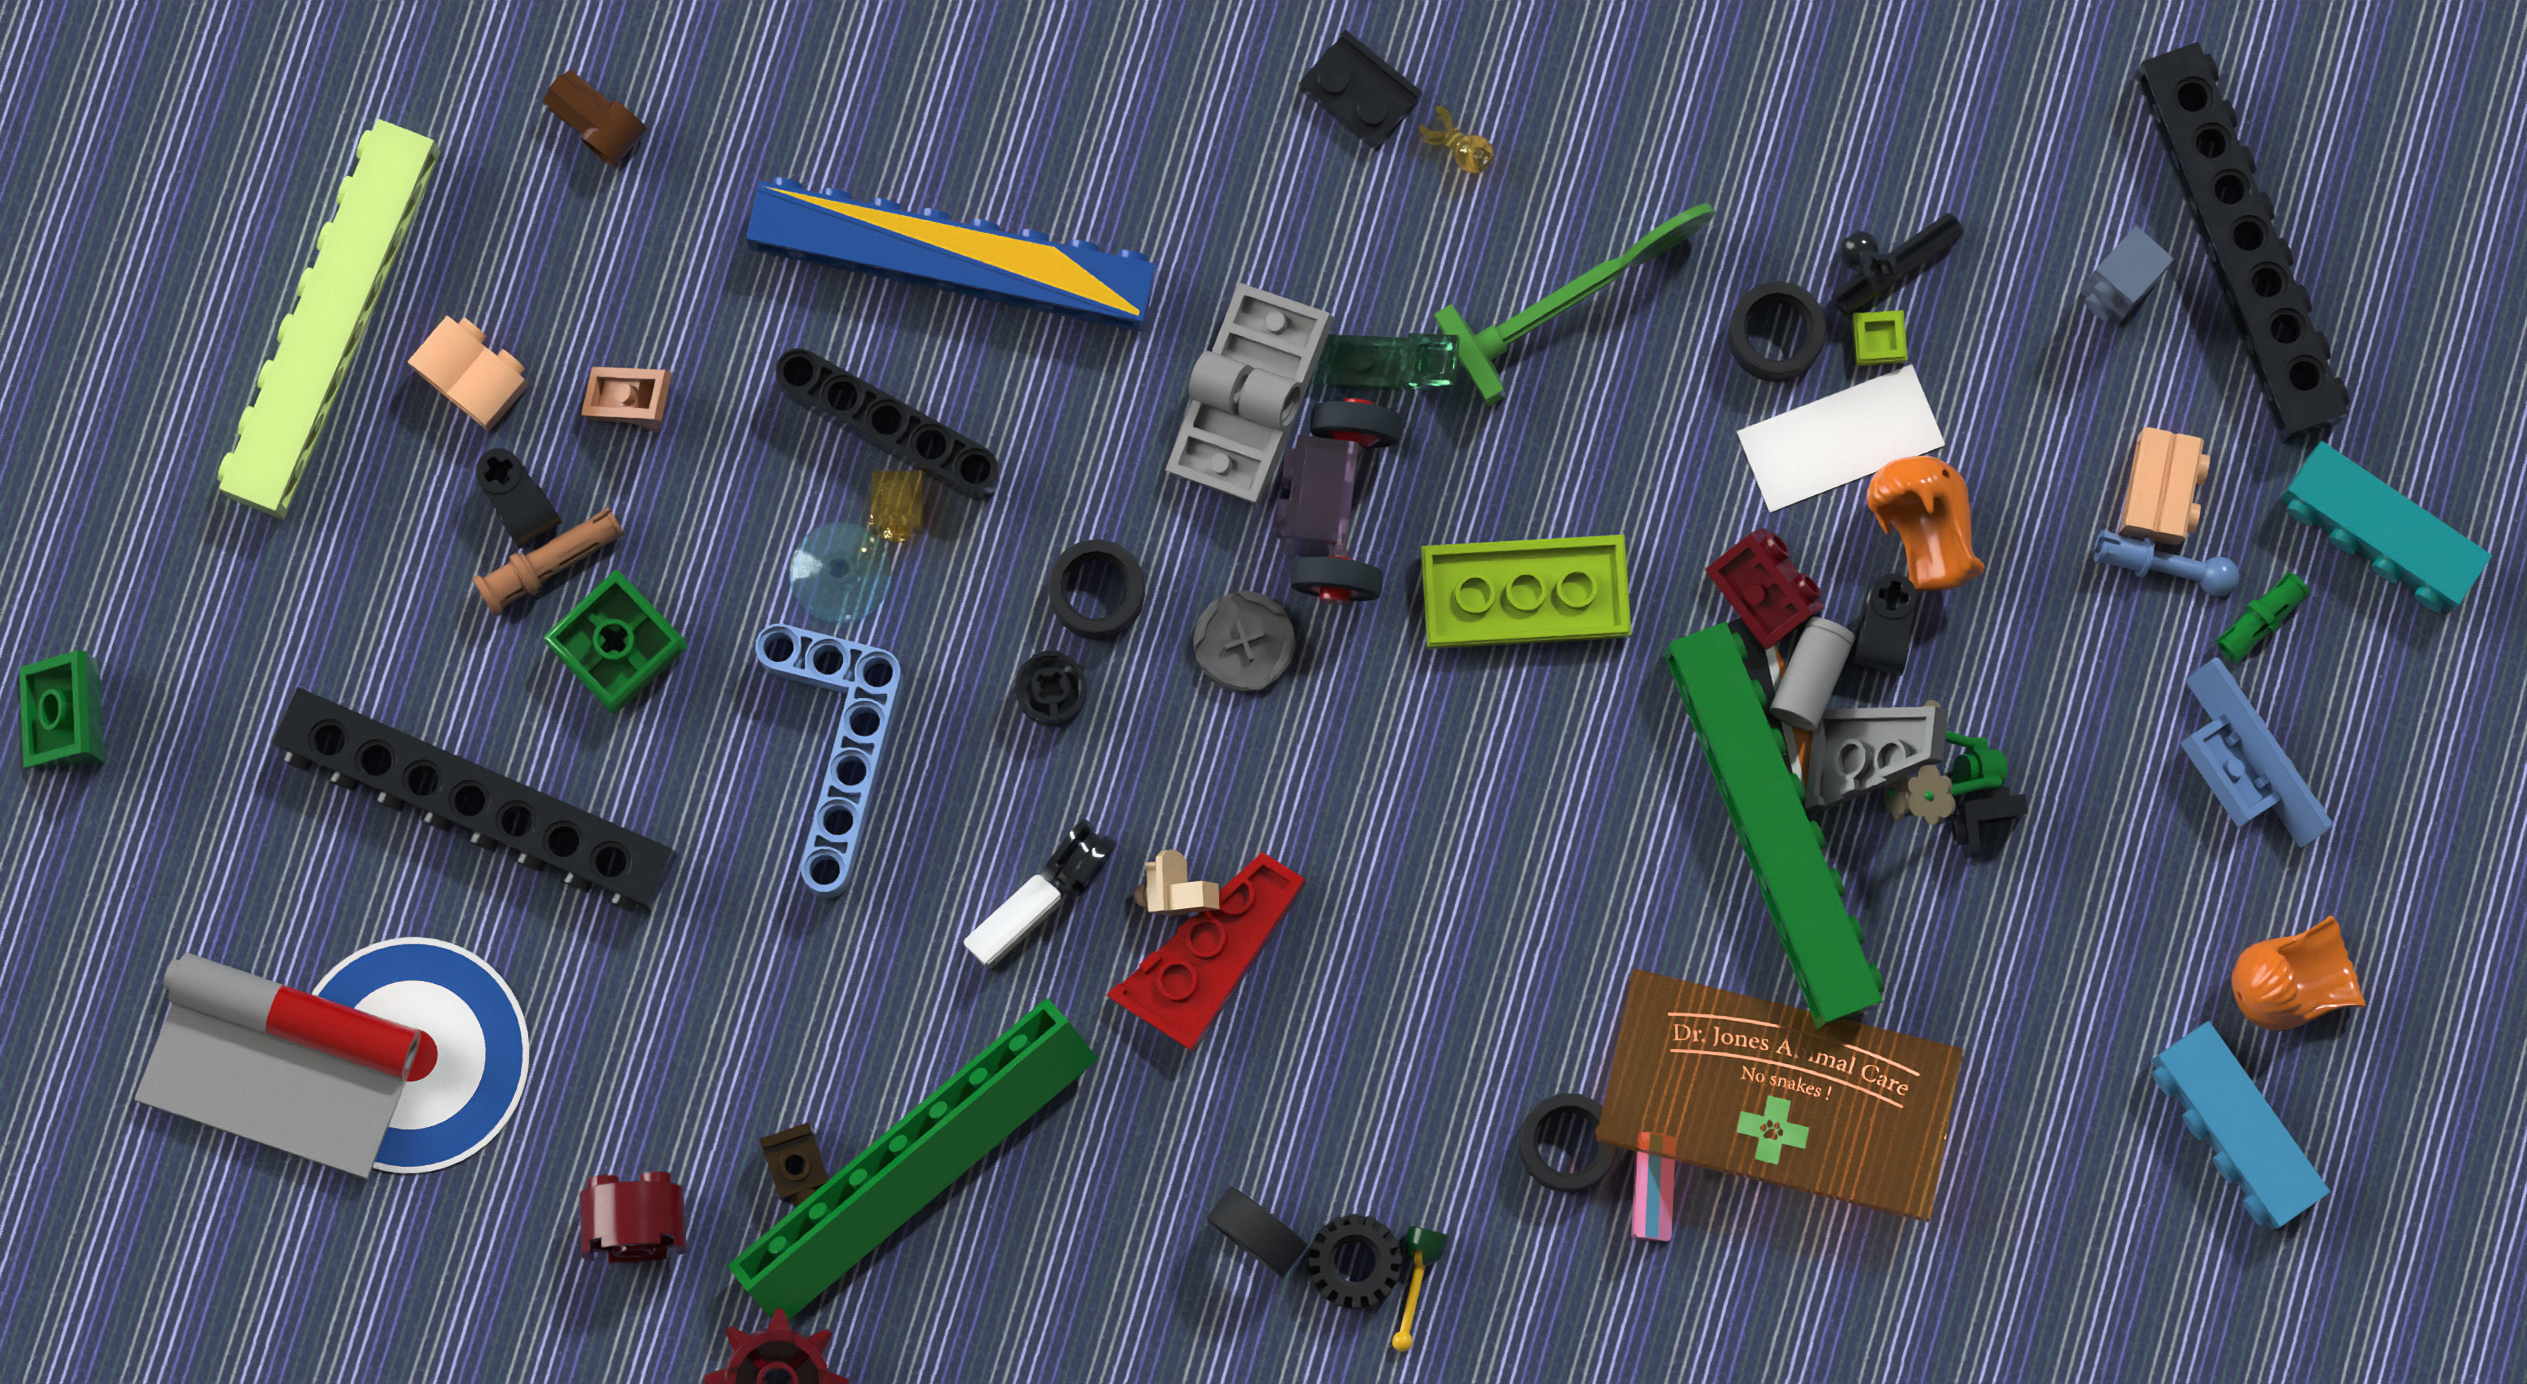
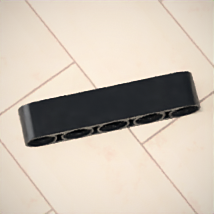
M802 348L791 349L784 352L778 359L775 367L777 381L783 394L796 404L967 498L973 500L985 499L997 490L1000 482L998 462L994 454L982 445L809 350ZM798 365L808 366L814 372L812 379L803 386L791 385L786 379L788 372ZM844 389L855 392L858 398L852 408L840 411L830 405L832 396L836 392ZM884 414H895L902 419L900 428L891 435L880 434L874 429L877 419ZM929 438L941 439L946 444L945 452L936 459L923 458L918 453L923 441ZM973 462L984 463L991 470L989 477L979 484L969 483L962 477L964 469Z

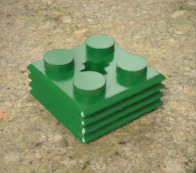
M618 570L613 571L548 631L543 638L548 647L613 714H617L687 649V644L683 637ZM612 632L614 635L620 636L624 632L628 635L624 639L626 648L620 653L616 650H612L609 653L604 652L609 646L605 639L607 634Z

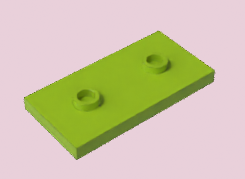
M1625 535L1421 546L1427 649L1631 637Z

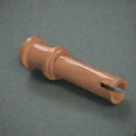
M607 507L589 520L554 538L539 549L525 556L522 552L520 554L515 553L509 556L510 562L485 577L477 575L472 580L489 610L496 618L502 614V608L527 593L532 596L539 593V589L543 588L541 583L551 578V576L625 535L615 516Z

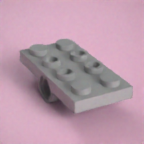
M1239 282L1212 352L1205 351L1197 360L1189 382V396L1193 400L1165 471L1179 478L1262 506L1335 317L1328 312Z

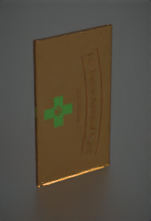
M1636 968L1633 969L1632 974L1629 976L1630 986L1599 1126L1595 1129V1141L1924 1222L1930 1221L1931 1216L1934 1214V1198L1960 1063L1963 1061V1048L1849 1020H1843L1817 1030L1811 1013L1808 1010Z

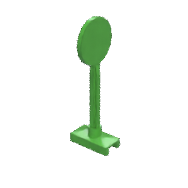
M1704 203L1680 213L1637 241L1623 256L1603 262L1496 328L1494 325H1491L1475 335L1452 304L1434 314L1437 319L1436 322L1485 403L1490 407L1506 397L1497 370L1491 360L1508 351L1506 346L1614 282L1627 268L1648 262L1679 245L1703 228L1714 217L1716 212L1711 204Z

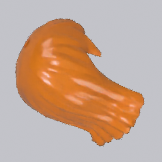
M1911 456L1893 460L1874 474L1867 489L1868 507L1874 512L1885 534L1890 535V521L1899 532L1906 549L1909 580L1914 584L1916 592L1943 591L1953 589V587H1962L1966 581L1983 574L1984 563L1974 555L1972 550L1971 508L1968 489L1963 477L1954 467L1935 457Z
M2328 916L2324 921L2303 933L2268 939L2253 944L2240 954L2232 972V990L2240 1011L2253 1024L2266 1030H2288L2313 1021L2336 1009L2345 1007L2364 1008L2366 1006L2358 984V975L2353 969V963L2348 958V951L2340 934V926L2333 916Z

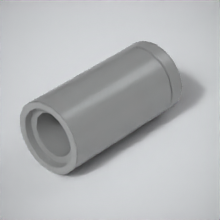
M1810 617L1772 701L1769 712L1775 718L1790 726L1806 731H1815L1855 641V635L1835 622L1824 618Z

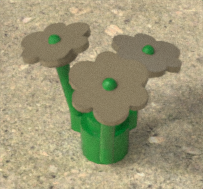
M1928 700L1923 706H1936L1940 708V704L1934 700ZM1946 729L1945 742L1967 748L1954 761V777L1940 776L1938 769L1934 765H1924L1919 769L1918 776L1911 777L1910 779L1904 777L1883 786V801L1886 811L1892 813L1895 821H1902L1904 814H1908L1910 809L1916 817H1925L1929 824H1938L1941 822L1942 817H1948L1954 813L1956 805L1953 796L1978 790L2001 788L2004 785L2008 773L2004 754L1998 749H1988L1986 737H1968Z

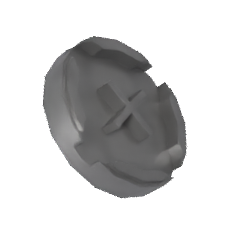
M1248 590L1227 594L1211 602L1199 617L1193 638L1196 660L1206 677L1222 689L1238 693L1262 691L1277 682L1290 666L1295 648L1293 626L1283 607L1267 595Z

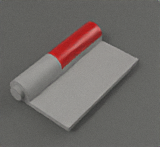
M188 952L180 960L172 959L163 980V988L169 989L168 997L172 1004L134 1100L138 1103L369 1180L416 1057L421 1031Z

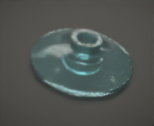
M830 523L811 531L795 549L790 563V582L799 603L813 616L831 623H849L868 616L882 603L891 583V563L885 547L869 530L852 523ZM837 561H843L849 566L848 573L842 578H835L830 574L831 565Z

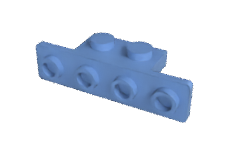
M2216 657L2187 677L2186 682L2206 710L2212 722L2190 735L2180 744L2238 828L2272 807L2299 847L2306 846L2333 828V823L2324 811L2322 804L2312 794L2295 769L2293 762L2286 756L2266 727L2262 717L2257 714L2222 661Z

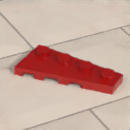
M1261 852L1219 891L1218 910L1201 911L1195 917L1191 916L1177 929L1178 933L1157 952L1153 951L1139 964V968L1122 984L1119 982L1106 996L1194 1053L1307 884V881L1266 853Z

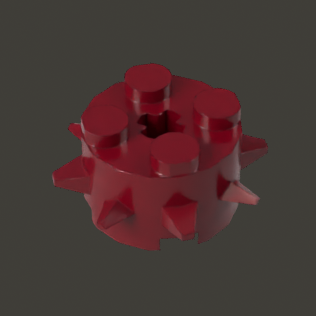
M775 1309L768 1328L759 1329L750 1335L732 1326L725 1331L733 1349L728 1358L727 1367L706 1374L704 1382L705 1384H766L768 1380L764 1374L770 1369L777 1373L783 1369L787 1370L791 1374L786 1378L788 1384H849V1379L833 1373L827 1368V1363L822 1354L832 1336L828 1329L806 1337L801 1332L790 1329L784 1309Z

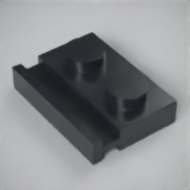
M1346 29L1340 34V38L1334 45L1328 48L1304 76L1298 86V89L1375 151L1407 115L1410 108L1422 97V91Z

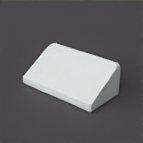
M1041 875L1033 876L964 940L965 946L986 969H992L1062 904L1061 894Z

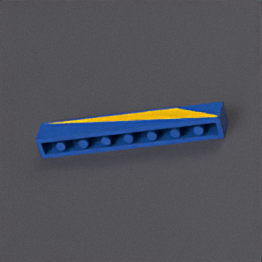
M775 177L772 183L759 180L746 235V241L749 249L752 251L1144 332L1156 278V264L1147 262L1148 256L1131 250H1119L1117 256L1098 252L1099 247L1096 244L1083 240L1072 239L1069 240L1068 245L1051 242L1047 234L1035 230L1021 229L1018 235L999 231L1000 226L998 224L983 219H971L970 224L951 221V216L948 213L935 209L923 208L920 214L903 211L899 203L887 199L873 198L870 204L851 200L852 195L850 193L835 188H823L822 193L803 190V185L800 182L787 178Z

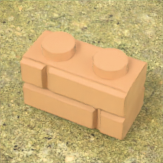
M2150 427L2143 428L2137 437L2119 533L2141 539L2148 537L2156 542L2170 545H2180L2186 538L2187 533H2195L2201 510L2200 504L2192 503L2196 484L2204 485L2210 463V455L2202 454L2204 444L2202 438L2184 434H2173L2169 431Z

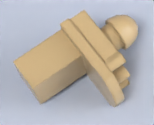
M1175 849L1161 851L1155 857L1156 862L1145 863L1147 883L1138 885L1133 893L1134 901L1139 906L1148 908L1149 913L1175 916L1219 909V884L1207 881L1188 882L1187 861Z

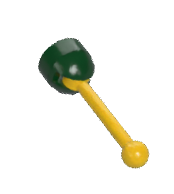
M1408 1225L1405 1237V1251L1414 1262L1415 1267L1400 1331L1392 1338V1345L1399 1352H1406L1412 1347L1413 1339L1410 1335L1424 1270L1426 1266L1434 1264L1441 1259L1446 1248L1448 1234Z

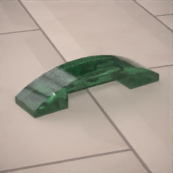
M1408 333V337L1328 334L1309 385L1361 390H1430L1455 387L1460 337L1458 335Z

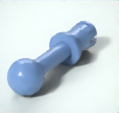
M2102 530L2096 539L2094 550L2099 551V553L2095 552L2094 562L2134 570L2135 575L2140 578L2145 577L2149 569L2199 582L2207 594L2215 597H2223L2232 593L2239 582L2237 566L2226 557L2217 556L2201 562L2154 550L2155 544L2152 538L2146 537L2143 541L2106 530Z

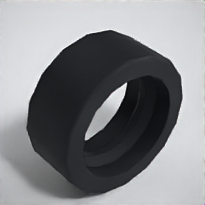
M1773 281L1759 284L1743 295L1732 313L1728 340L1731 353L1743 370L1761 380L1781 382L1795 379L1811 368L1824 346L1827 325L1822 307L1810 292L1794 283ZM1771 303L1787 304L1796 309L1805 320L1807 329L1805 344L1800 352L1791 358L1779 361L1766 359L1758 354L1750 344L1747 334L1748 323L1753 313L1763 305Z
M1102 539L1078 542L1063 551L1051 569L1048 589L1052 610L1062 626L1077 636L1093 640L1115 637L1130 628L1142 611L1145 598L1142 569L1132 553L1115 542ZM1094 560L1110 562L1117 567L1124 576L1127 586L1125 601L1119 610L1109 617L1100 619L1084 617L1075 611L1068 600L1066 590L1069 577L1073 571L1083 563Z
M1559 1093L1542 1100L1527 1115L1519 1133V1154L1526 1171L1540 1185L1556 1192L1576 1193L1594 1186L1611 1169L1618 1152V1132L1611 1115L1596 1100L1579 1093ZM1560 1113H1576L1585 1117L1594 1126L1599 1138L1598 1152L1594 1161L1586 1169L1576 1173H1561L1551 1169L1542 1160L1538 1150V1135L1542 1125L1552 1116Z
M1233 1186L1228 1188L1207 1216V1221L1222 1234L1281 1277L1287 1274L1307 1247V1243L1293 1230Z

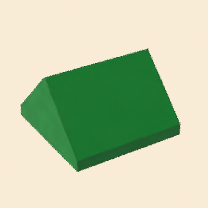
M76 650L19 667L23 768L104 763L100 662L86 651Z

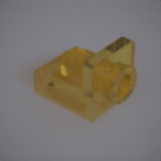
M872 471L869 527L872 534H881V541L893 543L911 541V534H923V471Z

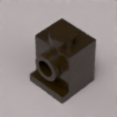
M809 1122L759 1139L780 1200L791 1199L793 1206H798L830 1180L813 1126ZM794 1156H800L805 1160V1169L799 1175L789 1174L786 1168L788 1160Z

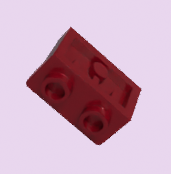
M1762 528L1750 532L1704 570L1765 650H1768L1810 617L1820 613L1825 609V606L1819 599L1821 591L1814 580L1804 572L1800 574L1788 559L1791 553L1785 542L1776 533H1768L1766 529Z

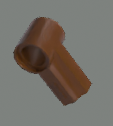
M571 69L557 77L548 88V92L542 100L544 106L581 135L580 139L593 153L614 168L648 130L626 107L615 100L612 102L607 100Z

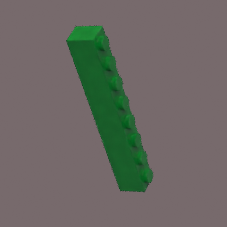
M1725 621L1670 642L1663 655L1817 1030L1874 1009L1883 1001L1880 993L1884 992L1885 988L1881 974L1874 963L1868 964L1860 946L1865 943L1862 928L1854 915L1848 917L1841 900V897L1845 896L1843 882L1834 867L1831 869L1827 867L1821 852L1826 847L1822 831L1815 820L1809 822L1801 804L1806 801L1803 785L1796 773L1789 774L1782 758L1787 753L1785 742L1779 729L1776 726L1770 727L1763 711L1767 707V701L1762 686L1757 679L1750 680L1743 663L1748 660L1742 638L1737 632L1731 634Z
M1045 998L727 1265L728 1268L771 1319L775 1309H784L788 1321L793 1316L799 1314L808 1303L833 1282L839 1280L846 1271L871 1250L881 1245L890 1234L909 1218L919 1213L928 1202L947 1186L958 1180L965 1171L991 1149L1000 1145L1010 1133L1033 1114L1039 1112L1054 1096L1072 1081L1078 1079L1085 1070L1098 1060V1057L1067 1018L1048 998Z

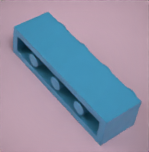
M2210 1021L2200 1025L2150 1060L2156 1068L2152 1072L2155 1082L2167 1097L2170 1098L2175 1095L2187 1111L2182 1115L2186 1126L2198 1140H2202L2204 1137L2207 1139L2217 1154L2212 1157L2213 1163L2226 1181L2232 1183L2236 1180L2247 1196L2242 1201L2243 1205L2259 1226L2266 1223L2270 1230L2279 1228L2331 1192Z

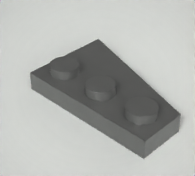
M1936 706L1825 709L1817 729L1813 731L1804 810L1820 813L1914 774L1924 765H1935L1943 762L1948 710Z

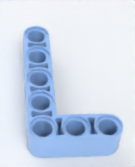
M773 624L767 626L759 633L755 645L758 659L768 673L776 677L847 694L801 870L806 885L814 894L822 898H833L847 889L852 877L902 690L903 674L898 660L892 653L884 649L785 624ZM778 639H787L794 644L791 657L783 662H774L767 658L769 645ZM828 651H834L843 656L841 669L831 675L822 674L816 669L818 658ZM876 664L890 666L893 670L890 682L882 687L869 685L865 681V675L870 667ZM865 712L873 713L880 719L877 731L867 737L859 736L852 731L854 719L859 714ZM854 761L864 764L867 768L866 776L860 784L847 786L841 783L839 772L846 763ZM840 810L850 813L853 816V825L846 834L833 835L826 830V821L833 812ZM823 860H833L840 866V874L837 880L828 885H820L813 880V870Z

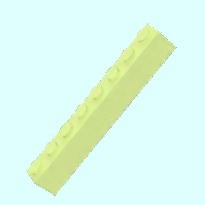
M377 119L373 131L366 130L362 135L356 152V157L360 161L353 177L346 176L339 188L336 200L337 204L340 205L333 223L326 222L321 230L317 242V250L321 252L314 268L308 267L300 279L297 295L301 298L294 315L288 313L279 328L277 341L281 345L274 361L267 360L260 372L257 387L261 389L255 406H248L240 419L237 433L242 436L234 454L230 452L226 454L219 468L217 479L222 482L219 489L227 498L277 518L285 519L441 152L434 140L381 119Z

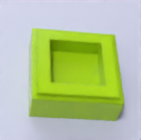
M1904 310L1853 313L1851 319L1855 366L1904 364L1907 362Z

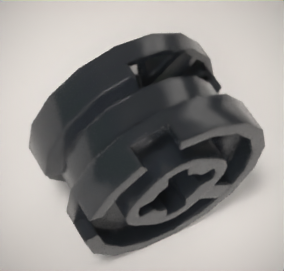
M1042 651L1032 655L1028 661L1020 666L1015 677V694L1021 711L1031 721L1042 726L1057 727L1072 721L1081 712L1086 702V679L1081 667L1072 657L1070 658L1059 651Z
M1084 818L1062 841L1041 873V876L1050 883L1058 881L1064 886V893L1073 900L1079 897L1090 885L1117 846V843L1107 835L1102 838L1094 832V825Z

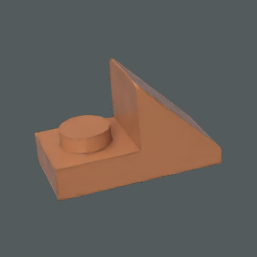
M592 367L581 416L594 421L633 423L652 432L659 433L672 372L659 369Z

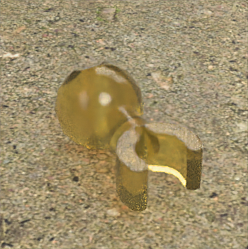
M1437 106L1435 111L1437 118L1444 122L1446 132L1442 130L1431 131L1425 125L1419 126L1421 138L1431 145L1445 144L1454 151L1456 164L1467 173H1482L1489 168L1493 161L1494 150L1492 144L1485 137L1477 134L1466 136L1456 129L1450 113L1442 106ZM1483 159L1488 160V161H1487L1485 164H1483V165H1480V164L1478 163L1480 160H1483Z

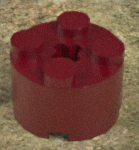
M660 1171L640 1174V1181L619 1182V1177L615 1175H598L587 1179L588 1188L579 1193L582 1258L595 1262L594 1252L607 1253L608 1263H642L667 1259L666 1249L675 1247L678 1256L686 1253L684 1188L671 1182V1173Z

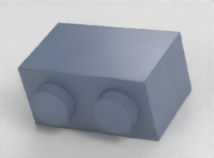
M2135 226L2095 269L2081 290V293L2087 298L2085 304L2100 319L2104 321L2111 319L2119 325L2157 284L2174 258L2139 227Z

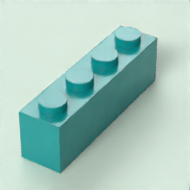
M2323 441L2311 451L2279 498V500L2288 505L2286 511L2294 519L2308 526H2312L2315 523L2331 534L2329 540L2337 548L2352 555L2358 552L2373 562L2371 568L2376 574L2392 583L2401 581L2416 591L2414 597L2419 603L2435 612H2440L2442 609L2450 613L2459 606L2493 556Z

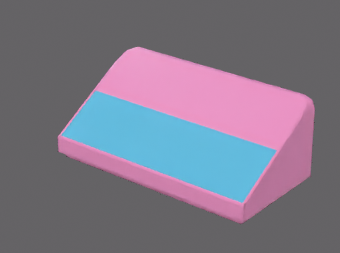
M1641 1133L1635 1140L1631 1237H1634V1240L1667 1242L1672 1237L1676 1144L1675 1140L1670 1137Z

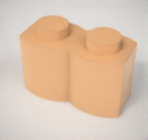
M446 316L408 360V364L424 380L489 432L528 387L526 380L521 376L525 367L503 349L498 355H495L486 348L482 342L487 336L466 318L463 317L459 323H456Z

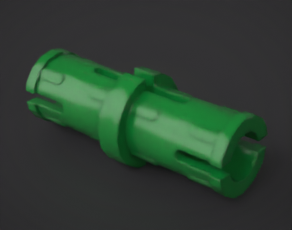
M2288 571L2258 601L2255 599L2250 601L2245 606L2246 612L2215 640V644L2230 661L2238 664L2260 640L2267 635L2273 636L2281 628L2280 622L2296 606L2311 595L2309 588L2297 575L2291 574Z

